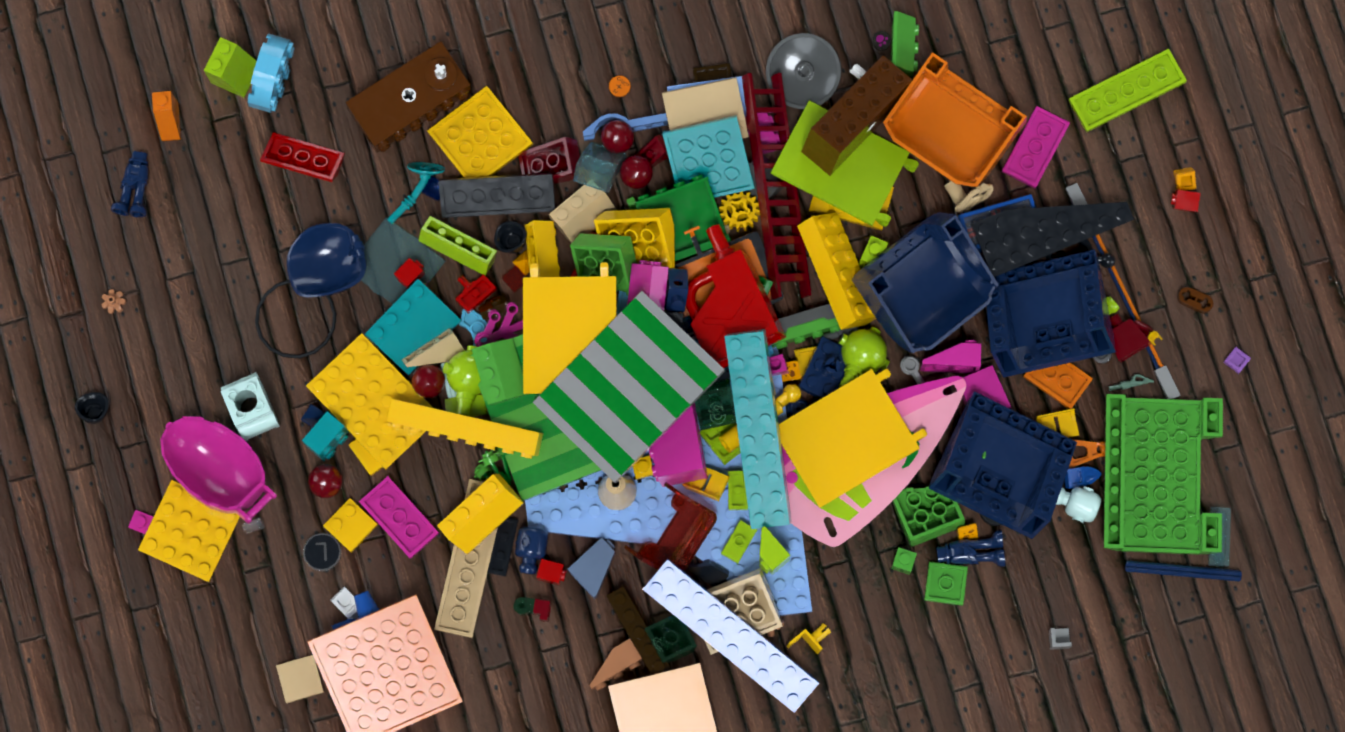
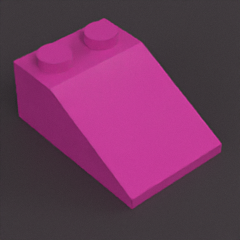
M967 340L965 343H960L922 360L920 371L973 374L979 371L981 367V344L974 340Z

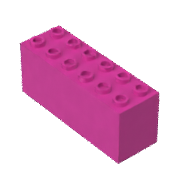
M695 403L649 449L650 458L655 463V465H652L653 476L656 478V482H660L662 487L708 478Z

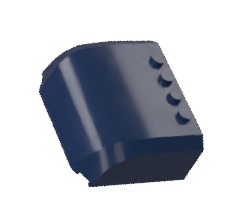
M941 212L926 218L858 271L852 278L856 288L886 333L894 342L910 353L931 350L985 308L990 303L995 288L999 286L956 214Z

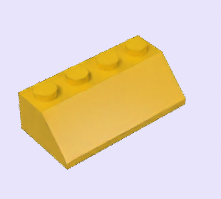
M492 474L444 518L437 527L449 541L466 554H469L524 502L500 474Z

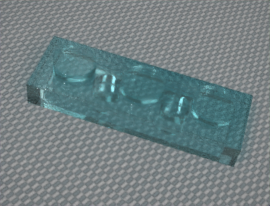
M1211 507L1210 513H1222V552L1209 554L1208 565L1228 567L1231 508Z

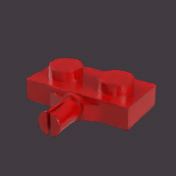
M484 274L471 283L462 275L457 281L464 286V290L455 298V301L469 314L497 289Z

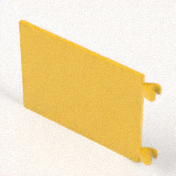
M602 262L600 264V276L539 277V265L537 263L530 265L531 277H523V394H541L617 316L616 276H609L608 263Z
M872 369L779 424L781 444L819 508L919 450L920 447L917 441L927 436L925 429H921L913 435L910 433L880 382L891 376L888 369L883 370L875 375Z

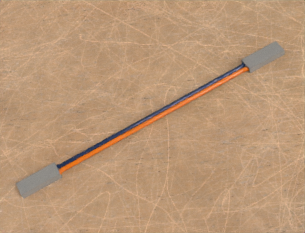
M1078 183L1066 187L1067 194L1073 205L1087 204ZM1100 235L1093 236L1092 238L1100 255L1108 253ZM1115 266L1107 268L1132 321H1141ZM1153 344L1146 347L1155 366V375L1167 399L1180 397L1181 395L1167 366L1161 363Z

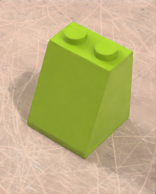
M220 37L204 68V72L211 84L245 98L251 86V79L257 61L237 44Z

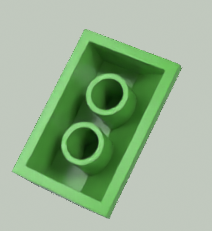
M894 11L891 62L910 78H913L914 72H917L918 60H914V55L918 54V42H915V36L919 35V24H916L915 17Z
M513 338L488 343L472 349L488 405H496L528 395L523 394V370Z

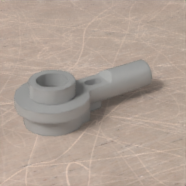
M913 356L904 357L900 363L902 372L912 375L917 384L925 383L918 372V360Z

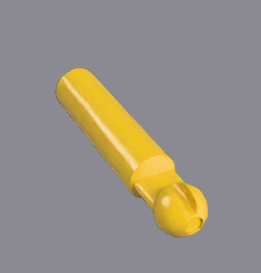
M787 385L783 389L782 394L775 399L777 417L783 413L784 406L788 403L797 402L801 398V390L797 385ZM737 424L719 437L720 443L729 453L740 446Z

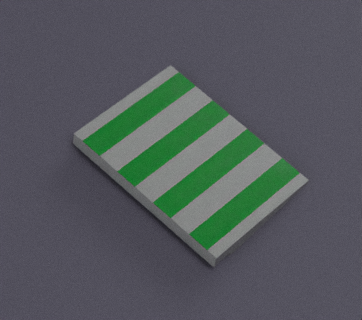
M641 291L533 403L616 484L725 372V369Z

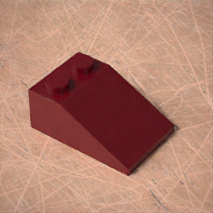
M563 137L523 151L518 156L522 174L553 173L554 184L584 176L577 140Z

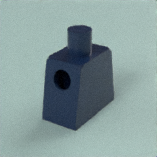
M669 268L665 310L684 312L688 295L687 270ZM679 281V286L674 284V282Z

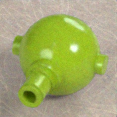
M871 327L870 330L860 329L849 335L845 333L842 335L838 343L842 345L841 354L846 367L839 387L844 386L871 369L875 373L879 369L885 370L888 367L890 361L886 359L887 347L885 341L880 336L881 332L879 329Z
M467 346V350L457 353L451 358L449 363L446 362L443 366V373L446 374L450 387L457 392V413L470 416L471 405L475 401L476 395L481 393L478 386L481 379L474 357L470 356L473 354L472 349L476 348V346Z

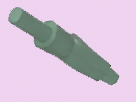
M1134 374L1130 381H1122L1120 384L1108 386L1109 391L1125 390L1130 387L1154 383V381L1140 374ZM1136 377H1140V378H1142L1143 380H1142V381H1136L1135 378H1136Z

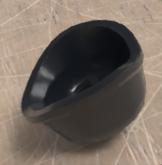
M514 221L504 222L495 232V245L501 252L518 253L525 247L527 234L519 223Z
M99 392L85 394L75 403L77 415L89 424H97L103 421L109 407L107 397Z

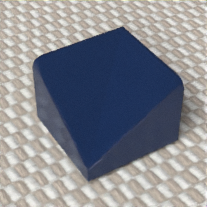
M311 404L301 418V421L313 428L325 413Z

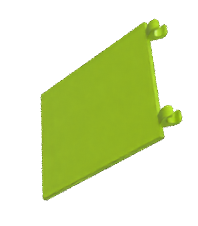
M808 101L770 174L873 226L876 220L880 225L887 227L891 216L879 212L902 167L904 166L913 173L919 163L916 160L907 158L909 155L907 150L871 133L829 176L801 152L811 128L829 111Z

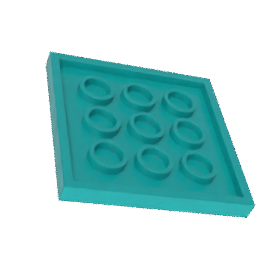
M737 115L663 132L675 184L682 181L685 184L691 183V178L702 175L703 178L708 177L714 198L755 189Z

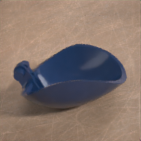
M337 223L315 225L302 232L290 247L287 255V272L293 290L302 297H325L344 292L359 283L366 271L365 247L363 241H360L359 235H355L347 226Z

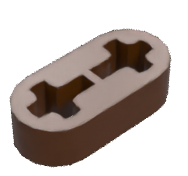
M1189 287L1182 288L1177 296L1180 304L1203 314L1210 312L1214 304L1210 296ZM1188 292L1190 293L1189 297L1193 298L1194 300L1188 299L1187 301H1185L1184 296L1182 294ZM1206 300L1208 306L1203 309L1201 308L1202 304L1199 302Z

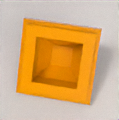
M527 250L512 262L524 276L529 273Z

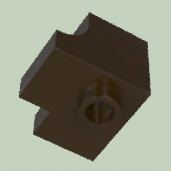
M503 293L486 300L485 305L478 307L483 320L489 319L488 313L491 310L495 309L500 313L501 318L495 324L497 329L500 328L507 312L506 305L508 303ZM493 314L491 318H496L498 314Z

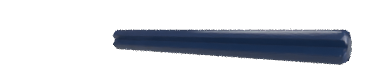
M1126 561L1125 571L1228 581H1240L1242 578L1240 570Z

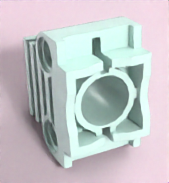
M257 372L220 387V392L234 425L245 441L273 428L280 427ZM247 398H257V405L252 411L241 412L243 401Z

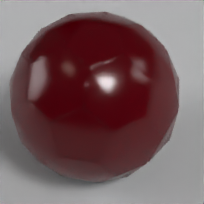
M614 120L603 127L601 141L606 150L611 153H624L633 145L634 132L625 121Z
M630 156L620 166V178L629 188H643L652 180V165L642 156Z
M433 364L421 365L412 375V387L418 395L424 398L435 397L445 387V375L439 367Z
M319 465L309 474V488L317 497L323 499L331 498L338 494L342 488V475L332 465Z

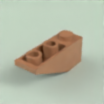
M631 639L612 649L589 685L592 691L594 689L597 691L607 686V681L612 678L616 681L624 676L623 672L627 669L632 671L641 665L639 662L642 661V658Z

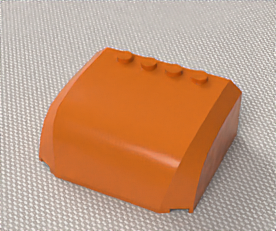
M932 52L885 118L883 124L893 142L953 183L978 187L988 177L1026 124L1027 116L1012 106L1007 110L948 70V62Z

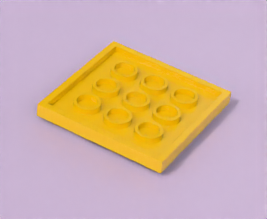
M488 86L484 87L427 130L428 134L463 178L493 176L533 145V142Z
M171 480L138 551L206 582H210L240 516L236 513L226 514L208 508L192 498L180 483Z

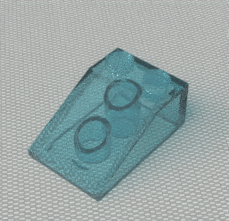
M590 142L576 164L573 181L609 193L627 153H612L606 150L603 145Z

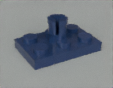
M822 336L798 387L818 399H822L839 389L846 367L841 354L842 346Z

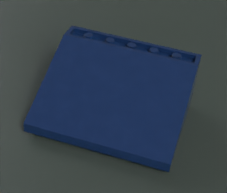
M1096 250L1018 267L994 277L999 286L995 288L991 296L992 299L987 305L991 353L1003 378L1116 352Z
M974 391L937 465L929 489L1033 539L1052 518L1077 442ZM984 452H986L985 459L982 458V454Z

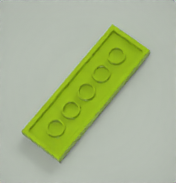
M1167 49L1069 98L1068 101L1087 133L1185 84L1187 80L1171 51Z

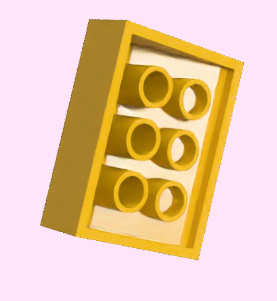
M670 208L604 211L594 219L596 232L599 235L631 236L637 264H639L640 260L661 262L662 267L675 268L674 222Z

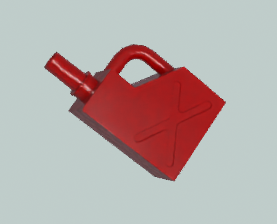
M718 224L706 230L716 253L714 256L716 261L706 266L707 272L689 282L686 308L692 319L691 326L700 346L719 365L726 368L729 366L725 344L726 334L766 329L768 346L786 338V335L749 255L742 249L735 251V248L730 247ZM713 281L716 287L702 308L699 309L695 299L696 293L702 286Z

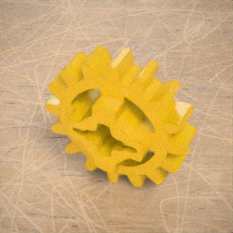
M743 191L740 194L734 193L733 196L726 195L727 201L721 200L722 206L719 207L721 219H724V226L729 224L730 230L736 227L737 232L742 227L744 231H747L748 225L753 228V221L758 222L757 216L760 215L759 203H755L756 197L750 198V192L743 195ZM748 204H750V206L752 207V212L751 209L748 208ZM727 210L732 214L731 218L728 216Z

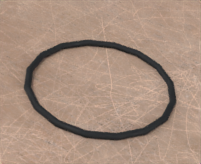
M290 280L277 283L263 295L256 309L255 325L260 340L270 351L282 357L300 359L315 354L328 343L335 330L337 314L332 298L325 296L329 300L333 313L332 328L325 341L313 351L301 355L284 354L272 348L263 338L260 330V308L271 292L279 286L290 283Z

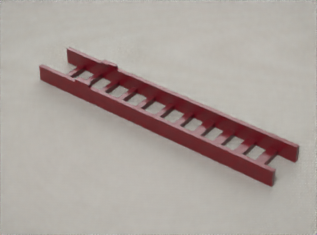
M747 73L742 76L747 113L746 124L750 135L768 277L773 282L770 289L771 299L775 300L782 297L780 282H799L801 298L811 296L805 244L797 227L802 223L797 187L786 181L766 182L765 169H773L775 163H764L762 150H781L782 152L790 137L782 74L777 73L771 76L773 89H754L752 73ZM755 95H774L775 107L756 108ZM757 113H776L774 116L776 126H759ZM760 132H779L780 144L761 145ZM786 187L788 200H769L767 188ZM789 206L790 217L771 218L770 207ZM772 226H791L793 236L774 237ZM794 244L795 255H776L775 245ZM796 263L798 273L779 274L778 264Z

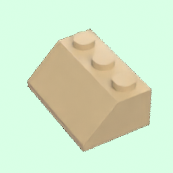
M592 178L549 214L551 221H554V225L572 243L580 233L590 234L596 230L594 219L602 212L615 211L617 209L604 190Z

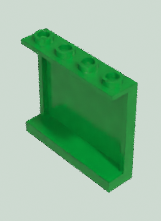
M696 176L691 178V183L679 182L674 184V189L667 191L665 187L657 190V195L649 197V194L637 197L639 201L635 202L637 209L670 208L674 222L675 261L697 254L690 234H684V231L692 227H700L694 233L702 252L713 248L706 233V230L711 226L719 224L727 241L730 242L729 235L726 233L711 191L708 177Z

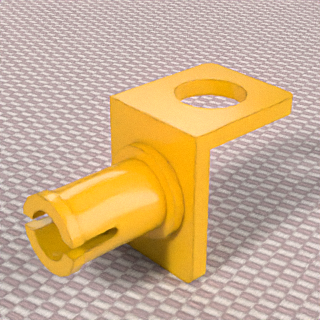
M824 623L811 634L804 629L786 647L789 649L803 637L816 654H819L823 649L819 642L830 634L831 631L827 628L822 632L827 627Z

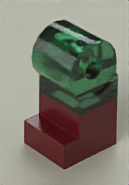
M520 597L514 602V610L521 616L528 614L540 616V621L549 622L552 603L546 600Z

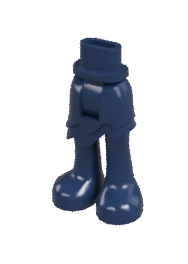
M133 151L132 158L128 161L129 163L121 181L120 189H122L120 201L111 205L113 213L123 216H129L130 214L132 217L138 218L146 217L147 209L143 206V196L148 181L147 153ZM135 189L134 201L130 208L131 191Z
M1002 530L995 531L991 538L981 540L962 539L949 543V546L946 543L945 546L937 547L938 562L947 561V564L951 562L954 564L971 565L979 564L978 562H994L997 566L1004 567V549L977 553L974 550L1003 548Z

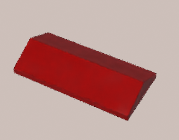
M273 132L260 158V162L333 182L339 173L345 153Z

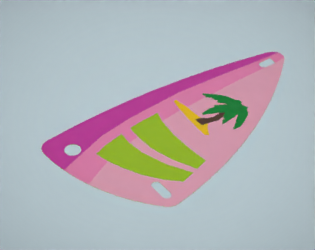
M952 376L887 393L912 435L921 429H925L927 432L926 437L917 441L920 449L821 508L817 505L782 446L785 475L787 476L789 472H795L798 476L797 482L793 484L789 483L786 479L791 523L805 534L831 547L841 545L870 523L908 485L933 452L958 408L966 389L965 380L960 376ZM955 385L957 392L947 396L943 394L945 388ZM826 517H830L837 532L835 537H831L824 523Z

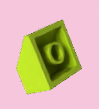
M764 526L761 530L759 566L766 574L769 572L773 575L790 561V554Z

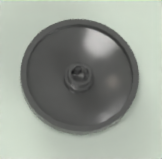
M794 34L784 38L771 51L766 65V78L769 88L773 89L771 76L777 73L782 74L785 103L787 106L805 109L808 101L820 106L834 95L840 84L842 75L841 61L834 47L825 39L814 34Z

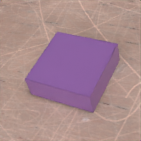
M1235 347L1223 363L1239 374L1251 358Z

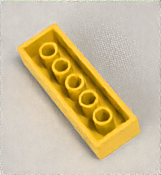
M837 212L812 216L799 224L797 227L840 329L865 326L875 320L876 317L852 281L854 275L861 268Z

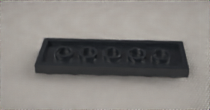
M553 173L439 179L442 218L552 212L556 209Z

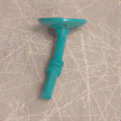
M427 162L407 164L409 170L420 174L419 178L421 180L411 195H407V198L401 202V205L387 218V221L393 224L406 210H410V207L416 204V199L429 179H431V175L443 173L445 167Z

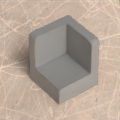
M1050 628L1048 630L1050 650L1069 649L1072 647V642H1070L1069 628Z

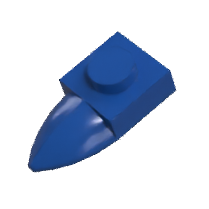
M1079 466L1068 468L1064 479L1065 488L1070 489L1090 485L1102 475V472L1092 467Z

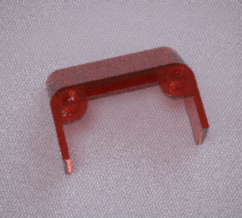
M666 482L664 486L675 493L671 500L672 508L677 511L657 544L648 541L642 545L639 551L628 545H625L624 548L639 560L657 570L668 558L681 570L685 571L716 523L717 515L700 502Z

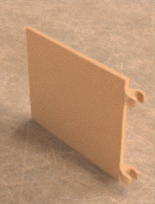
M700 663L608 686L619 732H717Z

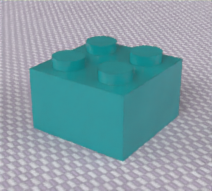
M327 411L302 439V442L322 461H325L335 454L336 451L334 449L339 444L342 445L348 439L347 435L349 432L341 422Z

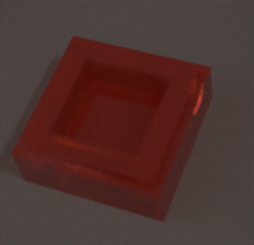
M515 266L502 277V280L515 293L523 286V277L526 276Z

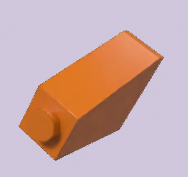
M171 91L153 92V113L161 141L181 140L179 103Z

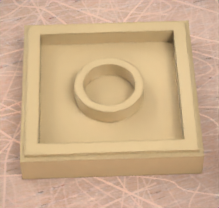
M313 655L276 665L286 703L324 693L317 663Z

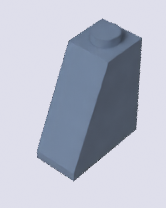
M600 538L568 568V572L594 600L599 595L615 557V551L613 550L615 546L609 539L605 541L603 538Z

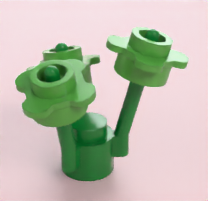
M496 447L495 450L485 451L482 454L483 459L478 461L479 463L483 461V463L475 468L474 478H479L481 481L488 479L493 469L495 474H500L511 486L510 481H512L502 448ZM498 460L503 461L505 474L503 472L499 473L494 462Z

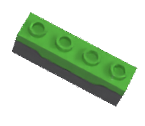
M830 304L778 319L786 338L772 344V348L782 349L791 342L799 344L806 341L805 338L811 336L815 339L823 336V333L828 331L830 333L840 331L841 329Z

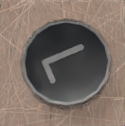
M314 534L304 545V560L315 571L325 572L332 570L341 560V545L330 534Z

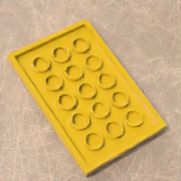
M362 333L306 385L311 393L346 427L385 470L426 432L425 430H422L421 433L410 431L408 426H403V429L392 427V423L387 422L391 399L427 407L432 406L424 397L414 391L412 385Z

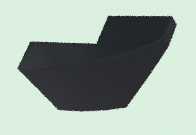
M705 560L704 563L693 565V563L688 565L689 571L713 587L724 583L729 576V571L710 563V560Z

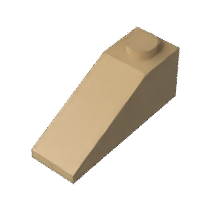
M447 329L403 358L402 362L406 367L449 362L454 355L465 350L455 334L450 329Z

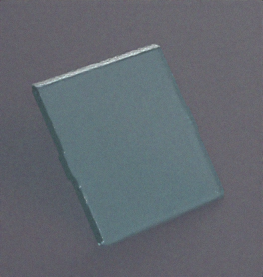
M386 217L364 245L366 271L360 281L393 305L407 290L395 278L394 273L409 258L413 261L418 260L424 266L422 270L425 275L420 281L425 286H427L445 263V260L419 242L417 237L410 235L395 223L390 224Z

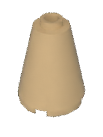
M627 474L616 484L606 475L599 483L598 496L602 504L608 509L624 510L635 500L636 485Z

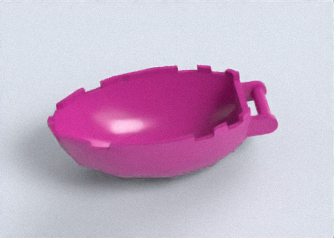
M182 416L183 418L167 423L166 429L160 438L162 456L172 476L192 498L212 510L226 514L236 513L250 524L252 518L271 499L277 497L265 485V471L259 457L242 437L224 425L204 420L203 417ZM263 492L266 493L247 513L244 512L257 501Z

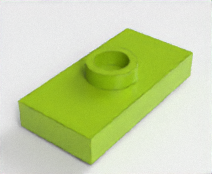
M740 520L721 555L738 564L756 534L757 529H751L750 525Z

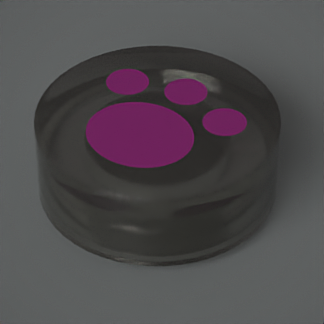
M879 31L874 34L872 45L876 50L885 51L890 47L891 37L888 33Z

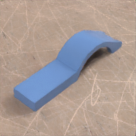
M664 113L628 120L619 114H606L583 131L584 141L595 139L598 129L614 120L625 121L631 126L633 132L667 126V116Z

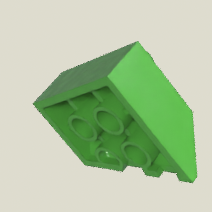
M580 233L570 245L577 276H600V264L606 262L609 265V276H616V292L620 290L626 292L628 296L632 263L637 264L631 236Z
M929 487L903 489L892 501L910 547L954 531L958 527L965 526V519L958 503L929 489Z

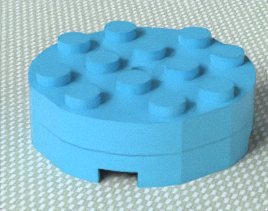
M267 34V43L263 42L251 79L252 93L248 94L249 107L271 113L272 111L276 112L278 98L283 97L285 91L283 81L289 78L290 69L288 64L289 59L293 57L295 48L293 47L294 43L290 39Z

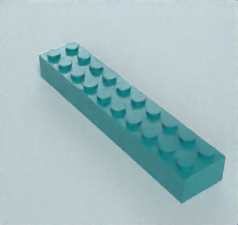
M766 329L726 334L725 344L751 529L763 528L764 526L790 525L792 520Z

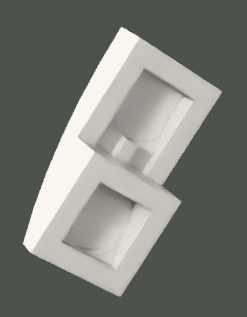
M343 587L331 599V602L348 619H358L354 596Z

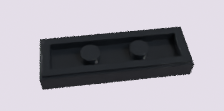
M507 518L498 526L488 569L489 574L507 576L519 520Z

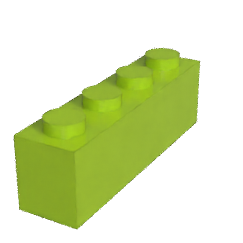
M429 216L419 236V242L485 276L495 261L497 250L432 216Z

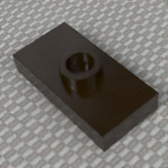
M730 63L692 68L694 83L732 77Z

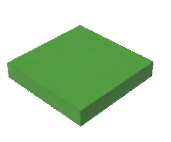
M929 562L924 601L963 606L968 567Z

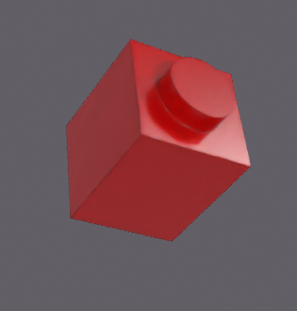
M1176 190L1175 194L1172 193L1170 204L1173 205L1174 210L1198 212L1201 193Z
M409 258L394 273V276L408 289L417 279L420 280L425 275L422 270L424 266L418 260L413 261Z
M541 559L536 578L537 580L560 586L561 581H565L567 570H564V564Z

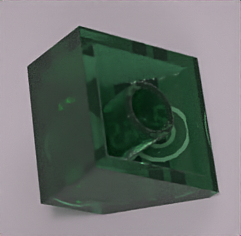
M730 380L713 383L695 402L701 430L736 423Z
M674 615L644 629L662 663L676 661L693 653L697 647L686 624Z

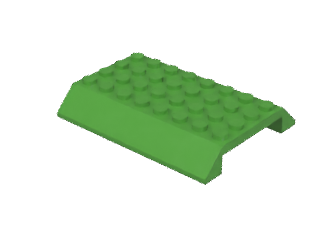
M1106 394L1104 548L1121 552L1196 555L1222 552V513H1202L1200 515L1201 440L1223 437V398L1175 400L1126 398V395Z

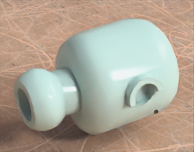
M1085 486L1083 488L1075 487L1071 493L1061 488L1056 505H1065V512L1072 517V520H1078L1081 523L1083 521L1092 522L1098 513L1101 497L1094 493L1093 489Z

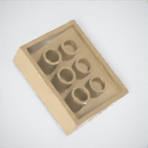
M736 77L662 92L669 130L737 115L742 137H749Z
M762 568L707 589V591L761 635L783 627ZM705 641L711 655L719 652Z

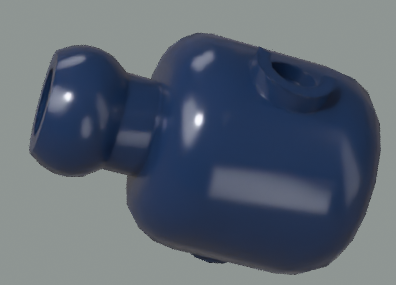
M524 526L518 530L515 542V555L523 558L519 566L520 573L533 575L537 573L536 560L543 559L547 550L548 532L545 529Z

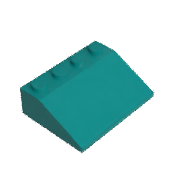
M417 279L365 335L406 374L410 375L418 366L406 367L402 359L447 329L453 331L462 320Z

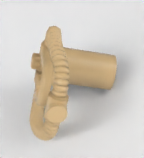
M952 181L944 186L956 206L954 208L955 211L960 213L963 211L965 213L970 212V208L990 197L993 192V185L985 183L976 187L968 195L961 185H957Z

